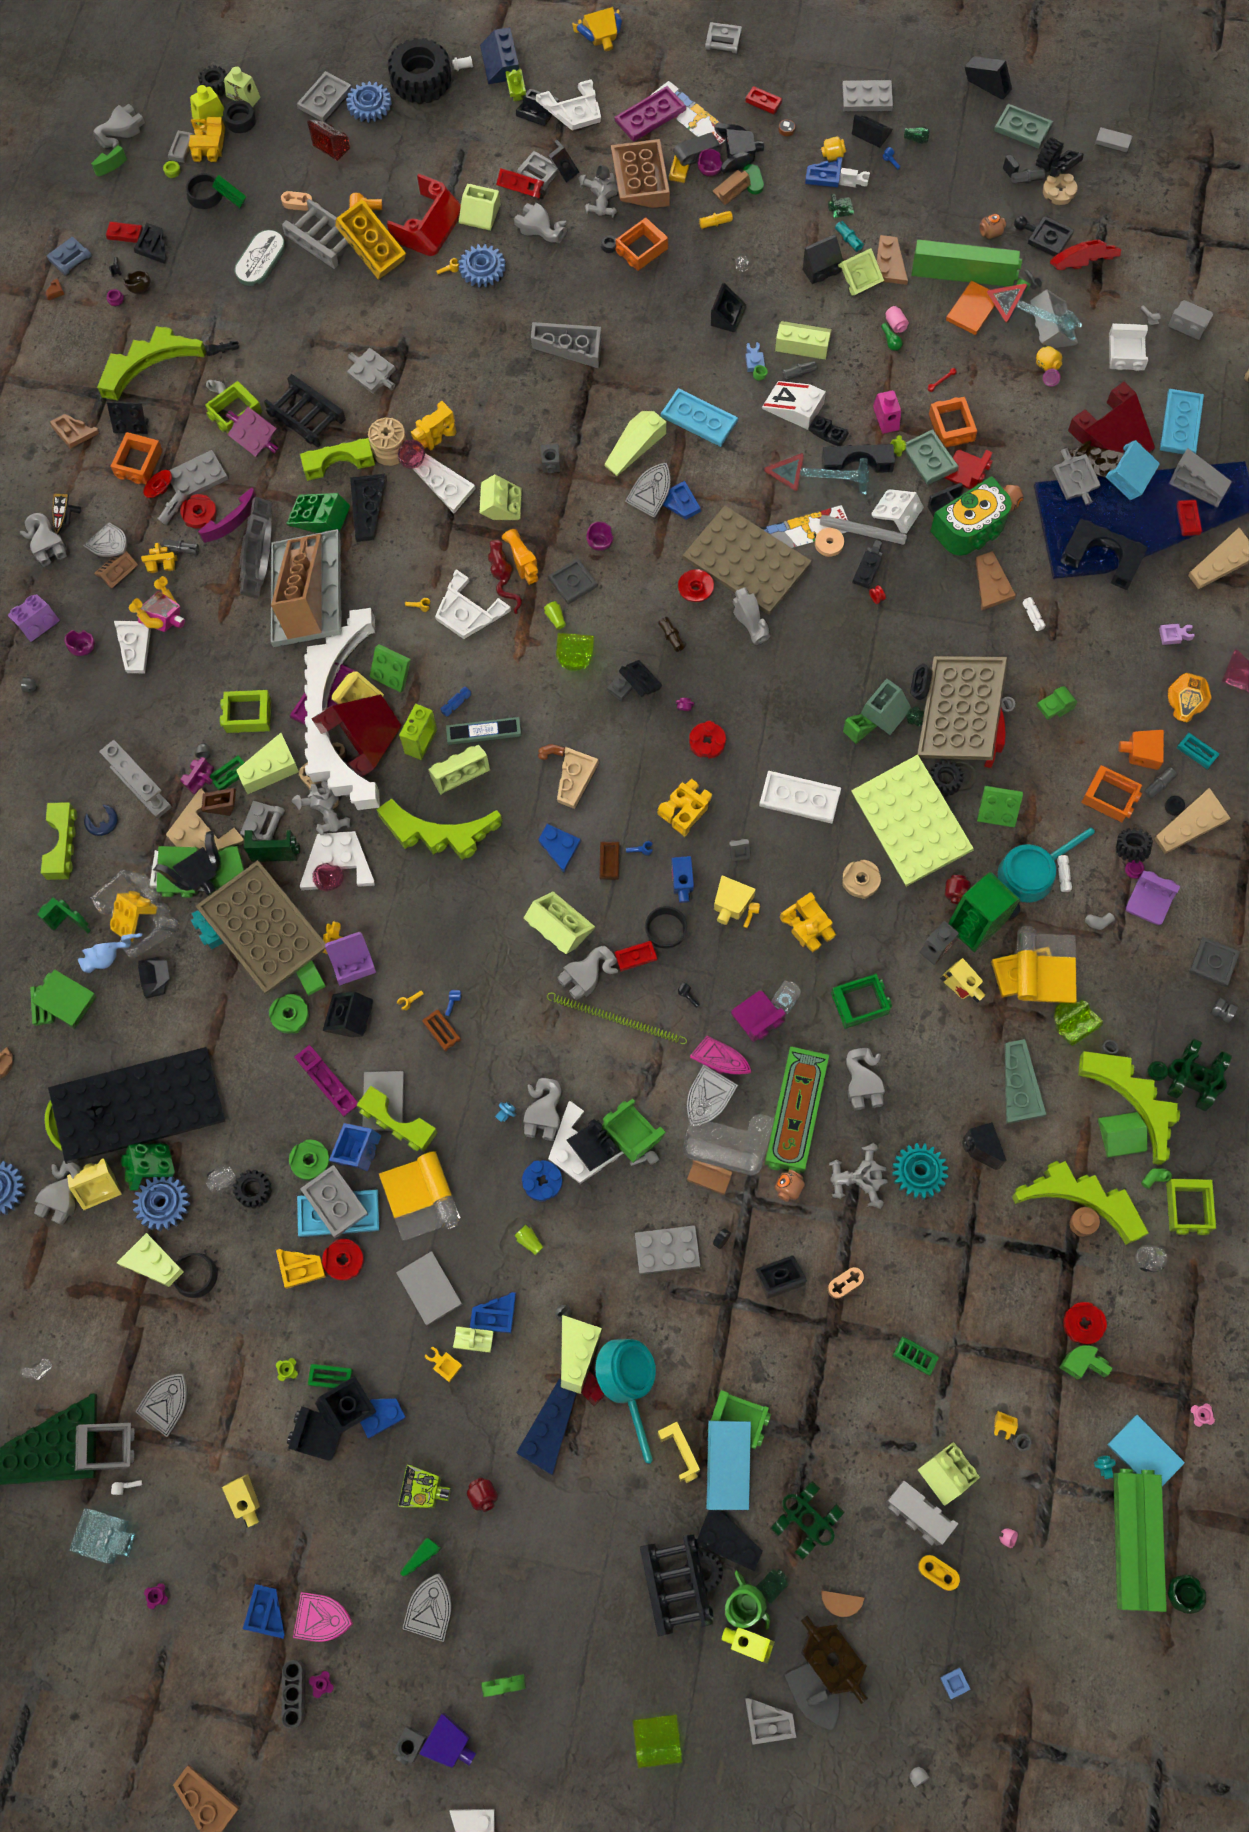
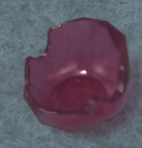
M414 439L404 441L398 450V460L401 465L414 469L418 468L424 461V446Z
M323 863L318 865L312 873L313 883L321 891L330 892L335 890L343 882V872L338 865L333 866L329 863Z

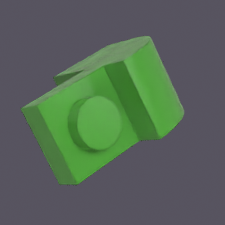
M1063 686L1038 702L1037 707L1048 720L1055 715L1061 717L1075 709L1077 700Z
M1088 1345L1077 1347L1069 1352L1059 1367L1077 1380L1082 1378L1088 1367L1102 1377L1108 1376L1112 1370L1107 1360L1100 1356L1095 1357L1098 1349Z

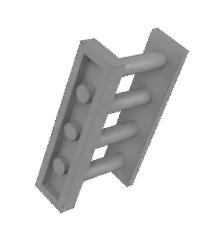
M308 199L309 211L295 224L286 220L282 224L284 234L335 269L339 265L337 254L348 244V241L343 238L333 249L325 247L339 232L335 227L337 217L323 209L317 202L314 203ZM313 216L320 219L308 232L300 230ZM326 224L332 227L320 241L312 238Z
M115 740L99 751L111 764L110 769L157 819L172 808L160 794L161 789Z

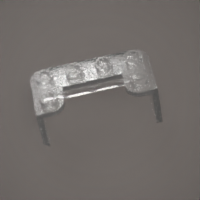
M694 1097L682 1147L684 1155L695 1161L747 1175L758 1174L762 1168L774 1118L762 1114L754 1115L750 1120L748 1131L709 1121L712 1111L710 1102L706 1099Z

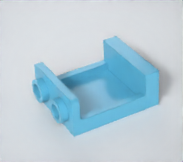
M1136 440L1124 446L1123 449L1126 452L1116 469L1109 471L1106 476L1129 500L1143 494L1160 464Z

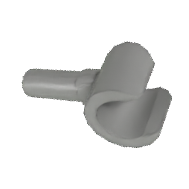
M1144 305L1141 306V309L1148 317L1149 325L1159 324L1160 314H1152Z
M649 1151L634 1163L630 1161V1164L632 1166L647 1160L652 1165L659 1161V1158L654 1151Z

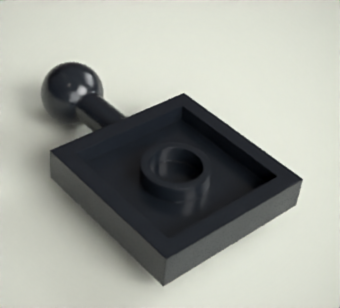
M1018 216L1014 221L1016 229H1027L1033 232L1028 240L1029 245L1054 257L1062 252L1074 232V229L1046 216L1042 218L1038 226L1029 223L1024 216Z

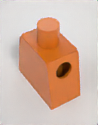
M1164 730L1133 732L1129 742H1119L1118 750L1119 752L1129 753L1130 764L1159 770L1163 764Z

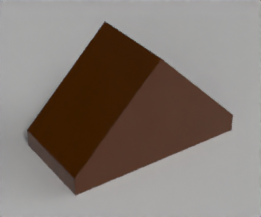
M230 788L203 793L201 811L230 816L235 807L236 789Z

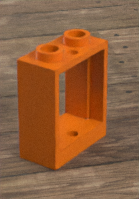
M645 217L616 239L615 249L619 256H622L631 267L639 271L668 249V237ZM644 235L654 246L638 257L628 246Z
M965 396L955 397L947 401H937L931 404L929 416L935 433L945 448L975 441L977 429ZM961 410L967 427L946 432L939 414Z
M126 432L110 467L114 475L121 480L127 479L136 484H147L163 449L159 440ZM131 448L148 453L141 470L123 466Z
M1101 765L1081 803L1122 823L1125 817L1130 818L1134 810L1131 807L1133 802L1137 803L1142 795L1139 792L1142 785ZM1101 780L1132 794L1123 811L1093 797Z

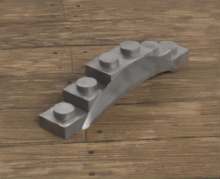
M254 497L252 501L251 515L248 517L246 534L243 536L239 568H241L239 580L241 581L240 594L255 599L260 596V588L267 571L272 521V502L258 497Z

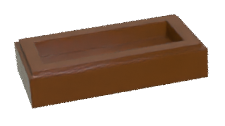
M600 842V879L619 880V842Z

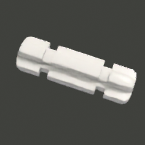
M1026 598L1023 601L1025 609H1028L1027 613L1031 622L1034 623L1035 630H1043L1045 623L1041 619L1042 617L1036 605H1034L1033 598Z
M1061 855L1057 859L1059 880L1061 882L1060 888L1062 892H1070L1072 884L1070 882L1071 875L1068 865L1069 858L1067 855Z

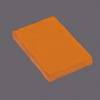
M971 281L947 315L946 321L976 335L995 308V304L987 293L990 289ZM993 293L995 298L999 302L998 297H1001V295L998 293Z

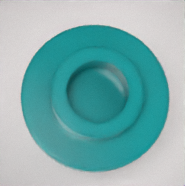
M1110 1456L1098 1457V1460L1094 1462V1467L1100 1469L1101 1476H1104V1479L1113 1478L1111 1467L1116 1465V1461L1111 1459Z

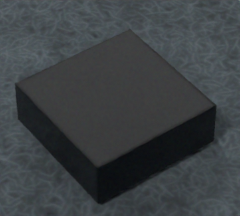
M1010 154L1005 157L1003 169L1011 178L1012 173L1018 172L1020 165Z

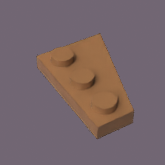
M993 551L976 557L981 610L1015 599L1016 595Z

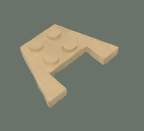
M202 789L198 790L166 834L176 847L205 848L206 832L211 830L197 815L201 812L202 796L205 793ZM235 828L219 839L214 835L218 851L224 850V848L244 844V839Z

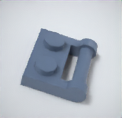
M72 236L49 253L47 258L66 276L72 268L84 259H89L92 255L87 248H84Z

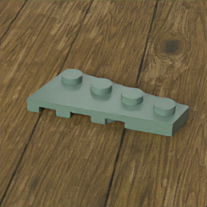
M1025 1039L1005 1044L1006 1124L1046 1116Z

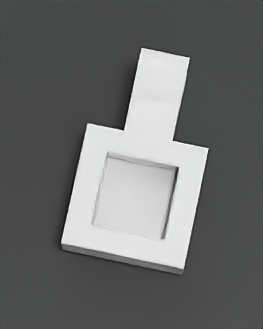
M842 168L839 185L856 187V184L867 186V179H869L870 173L861 172L858 174V170Z

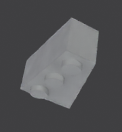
M1187 448L1169 484L1218 507L1232 481Z
M905 1481L899 1484L886 1501L889 1504L888 1509L896 1516L901 1514L906 1519L905 1524L912 1530L918 1529L923 1533L922 1538L931 1546L933 1544L936 1546L943 1545L958 1525L956 1521L949 1520L942 1514L941 1509L937 1506L935 1508L922 1494Z

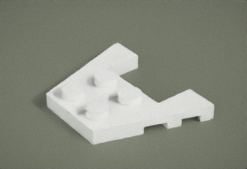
M592 80L578 84V89L583 96L557 103L549 91L536 94L535 100L571 130L600 123L601 114L598 102H596Z
M456 569L435 618L445 627L465 639L509 613L511 607L498 598L487 611L483 610L460 594L461 590L470 581L467 576Z
M355 831L324 833V835L317 834L300 883L301 890L318 889V871L357 868L358 887L375 886Z
M569 1101L548 1160L581 1184L624 1153H618L594 1170L589 1171L566 1141L578 1133L573 1127L584 1114L582 1109Z

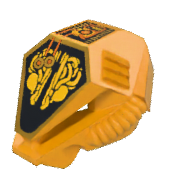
M1185 673L1168 688V701L1172 708H1174L1173 716L1177 720L1186 723L1192 720L1193 715L1203 712L1212 699L1208 682L1204 677Z

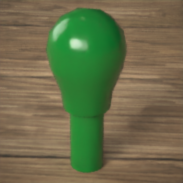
M883 323L881 328L886 334L888 348L891 351H898L903 345L902 339L891 331L887 323Z

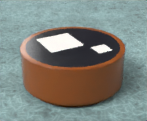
M788 119L782 120L779 124V133L783 136L794 134L795 123Z

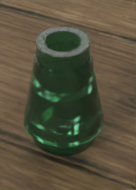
M925 126L905 128L904 138L921 144L927 143L929 129Z

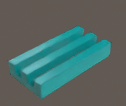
M1188 733L1177 746V749L1207 770L1219 756L1217 751L1191 733ZM1187 740L1191 741L1193 744H1195V745L1198 746V747H1195L1194 745H1192L1191 743H1189ZM1202 750L1205 751L1206 753H1208L1209 755H1211L1212 758L1209 757V756H1208L1207 754H1205L1204 752H1202Z

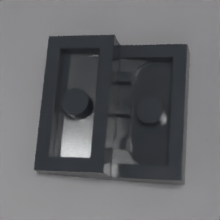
M530 88L526 95L523 96L522 104L516 109V116L545 126L553 114L535 100L536 94L542 92ZM553 96L555 101L559 103V98Z

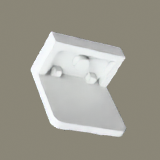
M890 489L885 492L873 510L872 516L877 519L895 521L900 533L907 534L924 507L916 492Z

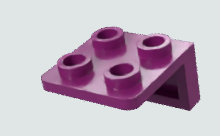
M763 991L756 992L731 1012L753 1043L758 1039L762 1040L773 1028L777 1029L785 1022L786 1016L782 1008L776 1009Z

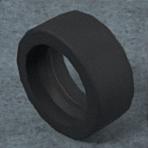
M237 100L229 103L224 108L225 124L230 131L239 134L246 133L255 126V113L250 103ZM237 113L248 114L244 120H231V117Z

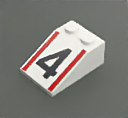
M778 381L762 409L808 430V427L824 405L826 391L810 384Z

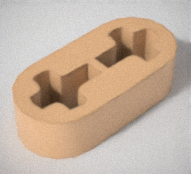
M292 191L284 192L281 195V201L285 208L302 211L309 210L307 200H312L311 195Z
M850 1268L836 1277L828 1286L829 1295L839 1299L860 1286L864 1279L863 1272L858 1268ZM850 1273L859 1275L857 1283L854 1280L850 1283L847 1282L851 1277ZM844 1283L845 1286L842 1287L841 1294L832 1291L834 1288L833 1284L839 1286Z

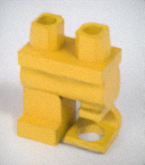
M207 117V121L206 119H191L195 135H190L189 141L193 161L200 162L202 161V156H207L208 161L217 162L218 157H222L221 150L225 134L222 117ZM196 122H201L204 125H197Z
M443 401L437 404V410L431 415L424 416L422 421L420 419L416 421L417 428L411 431V436L415 440L413 443L418 450L422 451L427 447L431 451L435 448L434 446L442 442L443 434L445 436H455L456 428L453 411Z
M693 779L689 780L686 784L682 782L670 795L669 801L661 803L657 811L661 818L672 824V828L684 837L689 833L696 821L708 810V804L712 799V794L707 790H704L700 795L695 792L699 785ZM677 808H681L680 812L673 818Z
M811 892L780 914V919L783 923L791 927L793 926L791 932L802 947L807 946L812 952L821 947L817 937L822 935L825 941L829 942L836 936L831 927L833 922L820 908ZM796 909L805 919L804 921H801L799 917H796ZM820 917L821 922L817 926L818 933L807 935L805 924L812 923Z

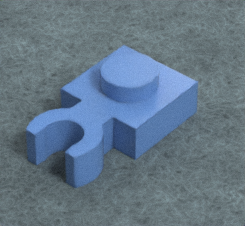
M756 342V348H751L750 344L747 343V354L745 357L747 372H753L757 365L765 366L763 352H759L760 345L758 342Z

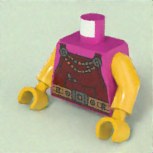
M162 576L154 582L155 588L162 592H156L144 604L136 598L129 605L131 612H137L138 623L145 625L147 628H154L166 632L173 625L181 629L185 623V619L180 617L179 604L173 598L170 590L165 587L168 583L166 577Z

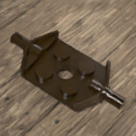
M1091 440L1077 447V449H1068L1071 457H1079L1086 454L1096 476L1106 478L1109 471L1116 469L1126 452L1124 450L1123 453L1091 446Z
M808 1615L801 1620L808 1630V1637L801 1652L831 1695L850 1692L856 1696L860 1704L864 1703L868 1697L864 1694L859 1684L867 1665L862 1663L837 1629V1624L817 1627ZM830 1653L835 1654L838 1658V1663L834 1667L830 1666L827 1662V1656Z

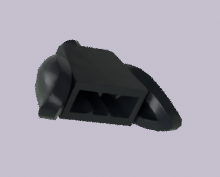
M715 124V132L725 139L727 160L721 166L723 174L743 169L754 161L756 152L764 151V141H754L753 132L747 131L735 124Z
M214 830L206 832L205 848L202 847L172 867L173 869L157 864L153 870L163 875L181 890L197 891L202 888L207 896L211 895L217 890L212 881L218 877L217 873L221 869V857L215 843Z

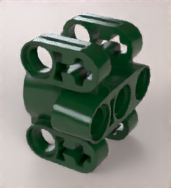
M1193 1039L1186 1046L1181 1059H1175L1167 1067L1168 1076L1173 1080L1167 1095L1177 1099L1183 1094V1088L1186 1086L1200 1093L1195 1107L1207 1111L1213 1105L1216 1097L1227 1087V1082L1223 1075L1230 1064L1232 1055L1221 1051L1215 1057L1210 1069L1194 1063L1199 1057L1198 1052L1202 1042ZM1174 1066H1179L1181 1073L1177 1072ZM1193 1074H1197L1201 1081L1195 1080Z
M813 1481L807 1485L799 1496L789 1494L783 1498L781 1505L786 1515L782 1514L770 1528L778 1537L793 1521L808 1536L794 1551L801 1560L816 1546L814 1542L820 1546H827L833 1542L835 1534L831 1527L845 1512L836 1504L822 1518L808 1504L820 1490ZM787 1499H795L796 1503L788 1509L786 1507ZM804 1514L812 1515L814 1521L811 1526L803 1524L802 1517ZM827 1530L830 1538L827 1542H822L819 1537Z

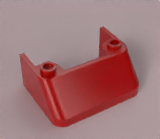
M418 174L420 195L433 199V204L422 221L409 219L402 226L388 220L387 226L389 233L399 245L427 256H434L439 252L458 222L461 204L443 183Z

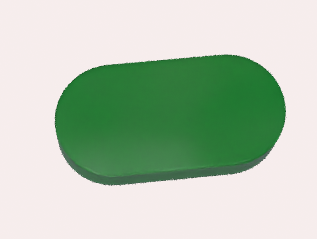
M749 164L743 169L749 175L751 183L747 190L751 194H760L764 188L760 169L754 164Z

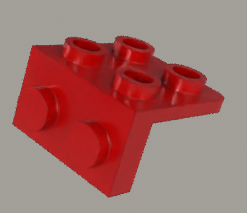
M957 450L953 459L959 466V470L944 478L956 484L962 483L963 487L971 490L984 481L986 476L984 473L986 470H990L993 460H991L993 452L986 450L980 459L962 450Z

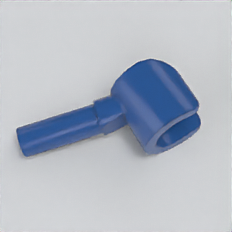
M888 147L884 151L883 159L890 161L898 170L900 165L892 157L894 150Z
M646 841L643 846L626 848V853L642 852L644 855H650L653 850H647L645 847H651L652 842Z
M451 990L449 992L446 1016H450L454 1001L461 1000L460 990Z

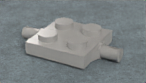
M371 348L360 357L356 356L353 352L348 355V359L354 362L347 371L348 376L371 393H374L383 385L393 390L395 384L389 380V377L396 370L394 365Z
M1068 448L1061 450L1065 460L1055 465L1052 470L1066 500L1082 496L1085 505L1091 504L1093 501L1089 496V492L1099 488L1100 483L1087 455L1071 457Z

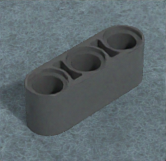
M707 133L679 143L675 146L673 152L681 165L686 166L697 162L702 150L708 148L719 152L721 145L713 133Z
M297 1659L288 1661L282 1669L281 1719L287 1729L297 1728L305 1721L306 1668L304 1663ZM292 1664H296L299 1668V1673L296 1677L291 1676L289 1673V1668ZM292 1687L296 1688L299 1693L296 1700H292L289 1697V1691ZM291 1711H295L298 1714L296 1724H292L289 1721Z

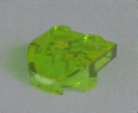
M558 633L556 658L561 666L571 671H578L587 667L593 658L595 636Z
M1084 1000L1076 1001V1003H1060L1055 1008V1028L1071 1046L1103 1026V1020L1090 1009L1089 1003Z

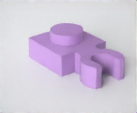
M1179 624L1161 625L1159 631L1162 645L1179 644L1182 638L1187 641L1192 640L1194 634L1186 632L1191 631L1192 625H1186L1183 628H1180Z

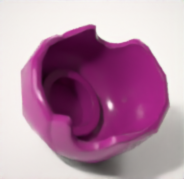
M707 148L702 150L697 164L703 175L713 177L719 174L723 164L720 159V153L714 149Z
M596 521L592 523L586 534L588 545L596 551H603L609 548L613 542L611 527L604 522Z
M71 630L64 639L68 651L75 656L88 655L95 646L93 636L85 630L79 633Z

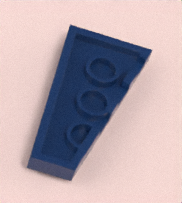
M560 1378L516 1452L551 1475L554 1473L577 1394L562 1388Z

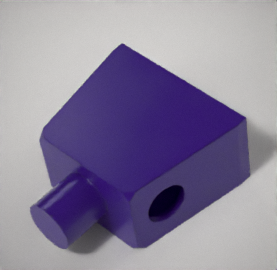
M445 1713L441 1714L419 1753L451 1768L455 1766L458 1759L470 1766L476 1755L475 1752L466 1747L470 1736Z

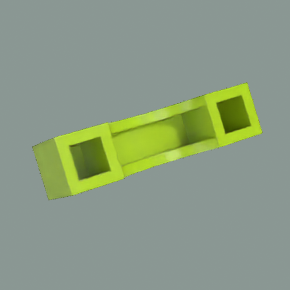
M369 438L324 447L314 451H306L300 454L307 481L324 477L327 468L338 461L350 462L358 469L375 465Z
M70 802L47 803L46 821L52 828L58 830L59 840L52 851L42 855L41 874L46 880L69 879L73 869L71 855L74 854V846L72 840L76 835L74 820L77 819V811Z
M370 1086L357 1104L360 1109L359 1113L367 1119L370 1117L375 1119V1124L384 1130L388 1128L393 1131L392 1135L398 1140L405 1139L408 1141V1146L413 1150L418 1151L420 1149L425 1152L438 1133L436 1128L421 1118L410 1123H399L393 1120L388 1113V1097Z

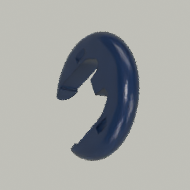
M102 804L109 815V822H100L99 828L93 825L89 815L86 813L84 825L89 833L103 836L114 830L118 822V816L116 811L108 805Z

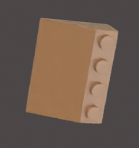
M660 139L611 145L620 201L651 208L670 206V191Z

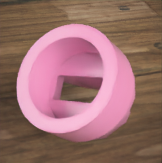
M1008 1528L1002 1530L1003 1537L999 1536L1001 1543L1009 1548H1013L1017 1541L1018 1533Z

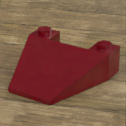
M1122 382L1110 392L1107 404L1113 410L1099 420H1096L1084 409L1072 418L1068 429L1080 443L1084 444L1091 440V446L1123 453L1124 446L1136 440L1148 453L1155 449L1137 394L1125 382Z
M381 694L330 706L311 718L321 734L328 732L338 724L359 753V755L347 762L346 765L360 777H363L376 767L402 726Z

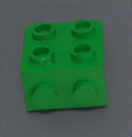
M52 898L40 908L37 914L53 931L66 918H69L87 934L90 932V929L87 927L89 923L84 920V917L77 911L70 909V906L63 900L58 902L55 898Z
M167 1144L128 1145L125 1155H122L121 1164L122 1167H125V1182H128L130 1190H138L142 1177H172L174 1175L173 1162Z

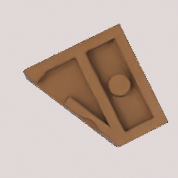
M66 414L50 421L51 427L70 449L99 434L96 427L90 428L85 426L84 422L75 420Z

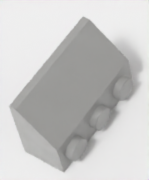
M1048 289L1030 300L1031 312L1036 320L1035 326L1040 334L1039 340L1043 345L1059 348L1078 344L1065 300Z

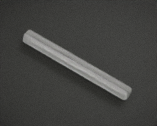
M822 515L820 518V525L902 545L905 544L907 539L906 534L827 515Z

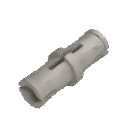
M177 490L170 502L165 504V509L157 519L167 525L172 516L178 513V508L187 496Z

